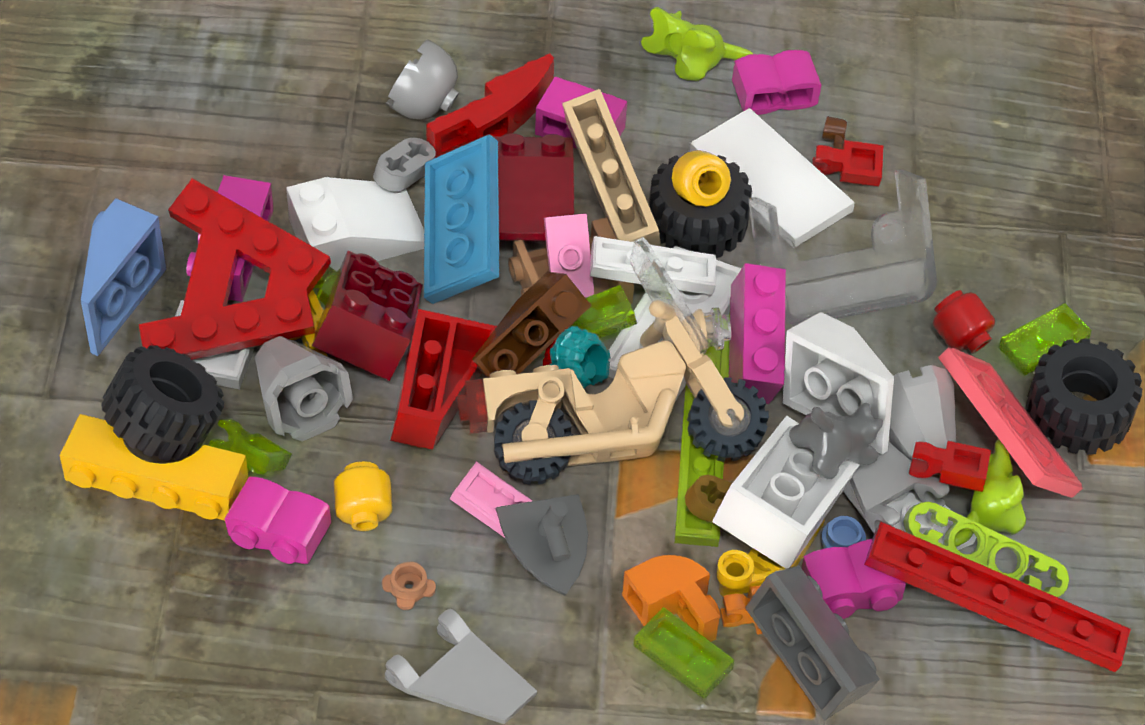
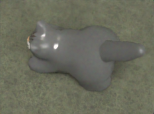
M863 403L851 416H837L831 412L822 411L820 407H814L812 412L807 414L798 425L790 429L789 437L796 447L809 448L814 452L812 468L815 473L823 478L833 479L839 473V466L846 459L859 465H870L877 461L878 452L869 444L876 439L877 433L883 425V420L875 419L871 415L869 403Z

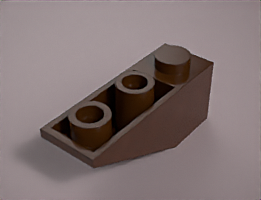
M547 271L517 299L472 360L487 378H490L491 373L501 370H513L516 374H520L592 305L567 274Z

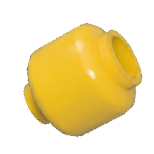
M695 150L687 152L678 159L673 167L672 182L674 189L680 197L696 206L707 207L717 204L725 197L730 188L731 176L729 168L722 159L707 151Z
M365 461L351 463L334 479L336 516L342 522L352 525L353 529L358 531L375 529L379 522L387 519L392 513L390 477L385 471L379 469L375 463Z

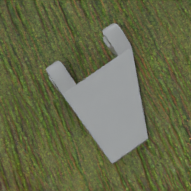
M888 442L887 452L884 454L878 453L877 461L870 465H860L850 480L863 515L874 534L880 522L894 526L900 521L899 513L895 509L885 506L886 504L914 489L921 502H932L944 506L945 501L941 498L947 495L950 490L948 484L939 482L940 478L932 476L917 478L910 475L911 460L890 442Z
M453 609L445 610L438 617L439 624L436 630L444 640L455 646L419 677L408 661L401 655L393 656L385 664L387 669L385 678L395 688L407 694L502 724L507 723L537 695V690L480 640Z

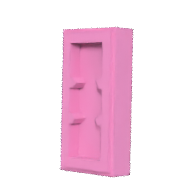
M587 214L544 218L549 272L567 274L584 297H594L593 277L590 276L591 254Z
M477 461L450 497V500L504 538L496 507L532 502L531 499Z

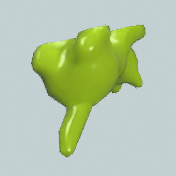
M655 7L650 12L653 20V34L645 36L641 40L642 47L647 52L669 55L676 58L675 72L680 78L687 81L703 79L706 73L711 71L722 58L737 60L753 54L745 48L723 42L719 32L710 25H694L681 19V11L668 13L660 7Z
M1000 440L996 441L994 454L990 455L983 492L974 491L971 501V512L966 518L993 531L1007 532L1014 535L1019 533L1026 524V517L1021 504L1024 498V491L1019 476L1012 475L1013 469L1009 452ZM965 528L959 530L955 535V546L958 547L969 541L974 533Z

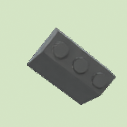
M800 566L775 571L766 577L745 608L825 721L866 695L880 678L876 674V667L867 653L860 651L850 638L849 629L841 616L833 613L823 600L822 591L818 583L812 577L806 576Z

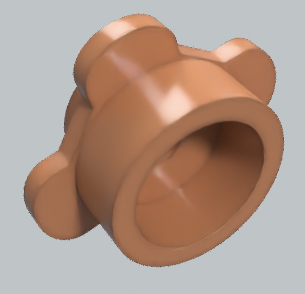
M404 562L397 565L392 573L386 575L382 580L383 590L391 592L397 599V606L403 610L412 609L415 606V602L423 597L433 596L436 591L435 582L427 579L426 571L416 562ZM406 584H412L413 587H412V588H406L405 585H406Z

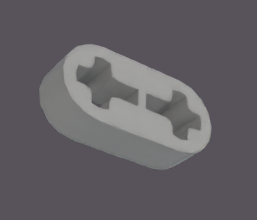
M404 139L379 157L373 178L380 187L393 192L402 191L425 176V162L434 159L436 151L429 142L423 139Z

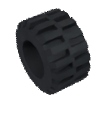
M718 155L717 157L725 162L730 171L731 183L729 191L717 204L710 205L709 207H698L690 205L692 203L680 197L673 187V167L680 157L674 156L669 158L668 164L662 163L657 169V174H654L651 180L649 208L659 229L661 244L666 243L665 247L668 248L677 246L693 252L716 255V258L723 256L724 250L728 252L733 251L737 247V242H742L745 237L752 199V186L748 184L749 178L746 173L739 172L740 166L735 162L727 163L726 157Z
M1070 339L1063 341L1062 347L1056 344L1049 348L1047 354L1041 356L1027 395L1026 411L1030 412V417L1039 426L1046 438L1052 439L1051 444L1057 448H1060L1061 445L1068 447V452L1078 454L1079 450H1085L1086 454L1089 455L1096 454L1098 448L1104 452L1113 448L1114 443L1120 444L1124 440L1138 408L1143 388L1140 387L1142 382L1140 374L1134 373L1136 366L1131 360H1124V353L1116 348L1112 351L1107 348L1108 344L1101 341L1097 345L1092 344L1090 339H1080V343H1075ZM1071 392L1085 393L1087 395L1092 396L1097 401H1088L1078 398Z
M149 345L148 348L138 347L134 352H130L125 357L102 397L104 400L101 406L102 411L106 413L104 418L107 424L114 427L113 432L118 438H123L128 446L133 449H139L144 455L149 457L154 455L160 460L169 461L173 458L179 461L185 459L186 456L193 455L200 449L224 408V401L222 400L224 395L222 389L216 386V379L213 375L208 374L205 371L206 368L200 363L194 362L191 357L184 353H177L174 349L167 347L161 349L158 346Z

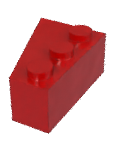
M418 309L409 344L390 441L431 450L434 449L482 374V371L472 358L497 326Z

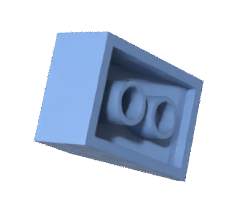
M117 198L114 199L105 211H101L93 222L81 295V305L90 352L96 356L102 352L166 271L159 217Z

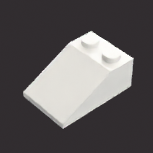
M329 177L286 187L289 221L296 237L330 256L331 265L324 275L339 272L348 250L355 254H367L380 261L424 249V228L406 189L393 192L380 187L375 181Z
M822 312L787 330L783 404L805 415L811 413L814 407H820L822 411L831 412L837 416H851L863 403H869L871 415L875 419L883 420V425L878 431L876 439L869 445L880 454L887 452L894 376L853 327Z
M788 416L783 419L731 484L712 521L785 569L790 568L804 550L860 466L846 459L839 466V473L833 479L819 476L812 468L814 452L809 448H798L791 442L789 431L799 423Z

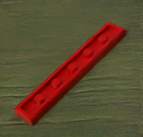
M880 522L876 528L864 565L1110 671L1116 672L1122 666L1131 631L1130 628L886 523Z

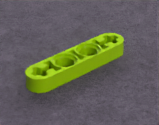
M922 502L909 508L905 514L903 521L904 530L911 535L1020 581L1019 578L1027 570L1029 558H1031L1033 562L1029 565V569L1040 573L1047 572L1048 569L1052 570L1051 578L1056 581L1055 587H1046L1044 592L1059 597L1068 588V572L1064 565L1057 560L932 502ZM929 511L932 513L930 521L940 527L947 526L948 520L953 522L945 533L943 544L938 542L943 533L933 529L926 530L923 534L919 532L921 524L915 521L916 515L921 516ZM964 528L971 530L977 537V547L974 552L968 555L958 551L954 542L957 532ZM1004 547L1011 549L1016 554L1018 561L1014 571L1009 574L1001 572L995 564L996 553ZM1032 575L1024 576L1023 583L1042 590V581Z

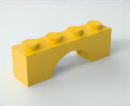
M79 414L60 453L65 480L78 487H94L110 491L121 498L129 499L133 497L153 502L164 509L177 508L196 513L204 519L213 520L217 518L225 521L228 511L249 478L246 455L203 445L193 455L178 462L159 464L144 461L128 450L124 439L118 438L113 432L114 427L108 425L106 420Z

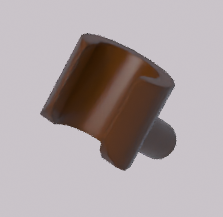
M827 116L822 138L834 141L833 148L842 149L847 122L844 119Z

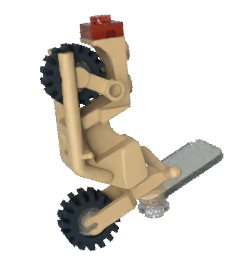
M644 237L634 241L630 263L652 301L649 311L655 317V320L640 337V343L643 348L626 353L620 357L614 380L606 390L598 394H587L573 370L570 368L559 369L556 365L540 366L534 368L533 373L516 374L513 370H501L491 373L490 378L465 381V395H458L457 402L460 422L468 421L470 434L493 432L496 420L505 412L502 421H499L496 427L494 453L495 457L499 460L502 473L509 474V477L516 481L517 478L523 479V484L528 485L531 484V481H538L539 485L546 483V479L550 477L552 480L559 476L562 469L565 470L568 466L644 458L652 455L660 444L683 376L695 397L687 419L689 421V436L693 435V444L696 448L701 446L704 449V455L710 457L711 454L718 456L717 461L722 462L726 458L737 461L742 455L747 457L751 454L754 448L758 447L766 433L769 411H765L767 403L764 397L759 399L757 396L759 390L754 386L751 389L745 387L746 381L741 379L738 380V383L731 382L732 377L723 379L712 360L707 355H703V352L707 351V347L723 350L724 341L731 340L729 316L721 315L719 307L711 308V311L708 313H703L702 309H697L692 314L656 253ZM561 404L566 409L572 425H576L581 435L571 433V423L563 418L564 413L561 411Z

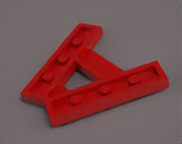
M192 178L168 209L171 218L201 234L180 316L139 324L142 346L148 348L149 345L158 346L161 349H165V347L171 348L177 353L188 355L193 360L263 345V343L279 336L291 339L314 334L315 327L308 295L331 265L330 256ZM238 257L270 274L264 298L227 305Z

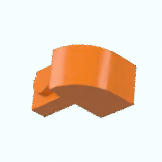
M663 555L651 558L624 572L622 596L646 629L677 614L700 647L716 640L721 613L716 601L710 595H707L710 573L699 563L682 556Z

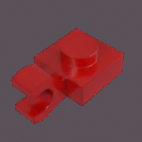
M844 140L842 149L818 145L816 146V154L812 159V164L824 175H830L839 171L841 182L879 187L882 179L884 145Z
M952 441L947 442L946 449L935 447L927 442H915L909 474L917 478H928L936 473H941L940 483L983 492L991 450Z

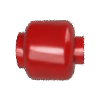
M958 290L947 296L934 308L937 314L933 319V326L949 348L959 351L969 349L973 354L981 350L992 340L988 333L995 325V318L975 293L963 294L961 290Z

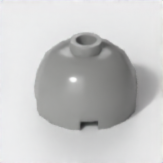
M429 39L417 50L422 54L419 61L417 59H414L413 62L409 60L388 95L391 99L386 102L387 106L411 119L422 120L432 117L440 109L447 112L459 95V92L454 89L458 78L455 62L443 48Z

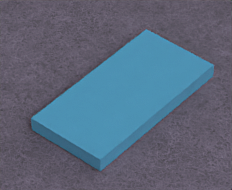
M490 134L425 162L424 298L432 304L499 277L498 141Z

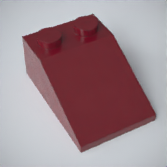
M513 133L503 135L502 137L492 136L498 141L499 240H546L544 218L574 215L573 137H563L557 134H548L543 137H523Z

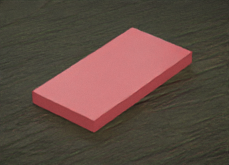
M949 347L938 357L1033 485L1073 498L1083 489L1081 482L990 363Z

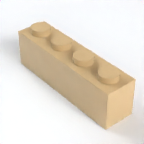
M598 89L562 103L568 128L605 218H608L617 240L661 246L659 229L601 90Z

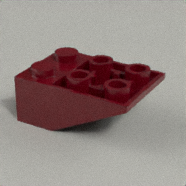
M348 250L318 323L312 346L390 381L411 341L423 284L417 282L412 275L404 271H393L380 265L377 260L367 254H355Z

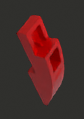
M549 53L541 58L529 61L525 65L504 75L496 76L491 81L485 83L484 98L474 100L456 111L439 116L432 122L427 123L426 141L434 147L436 151L435 158L489 134L502 137L503 135L514 133L525 124L536 112L537 105L554 79V57Z

